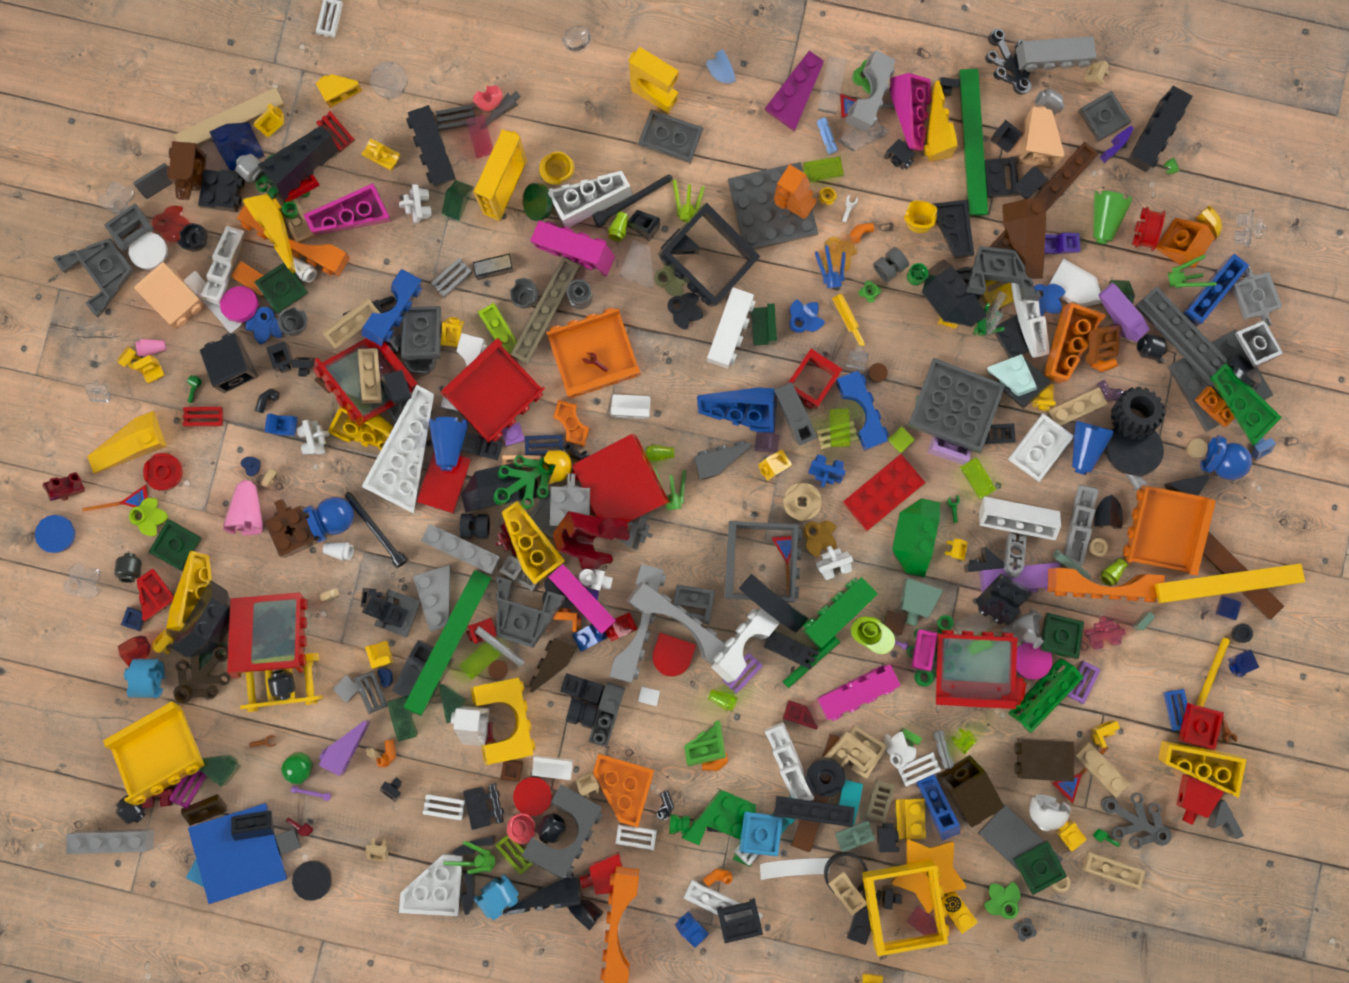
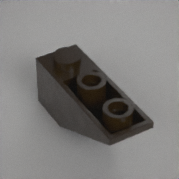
M554 638L553 641L549 640L545 651H547L545 659L541 658L537 665V669L540 670L537 676L533 675L529 683L531 687L529 692H535L567 667L577 647L557 638Z

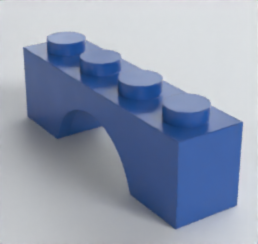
M401 269L391 285V292L397 301L396 306L386 313H372L362 327V336L380 346H383L385 341L389 342L394 333L392 330L395 326L399 327L403 320L402 315L404 312L408 313L413 303L411 301L414 297L418 298L422 291L420 287L421 279Z
M858 370L838 378L835 383L842 399L855 401L862 407L865 413L864 426L857 434L864 452L886 443L889 434L886 427L881 425L879 410L875 409L872 404L874 398L870 391L867 392L865 387L867 382L864 375H860Z

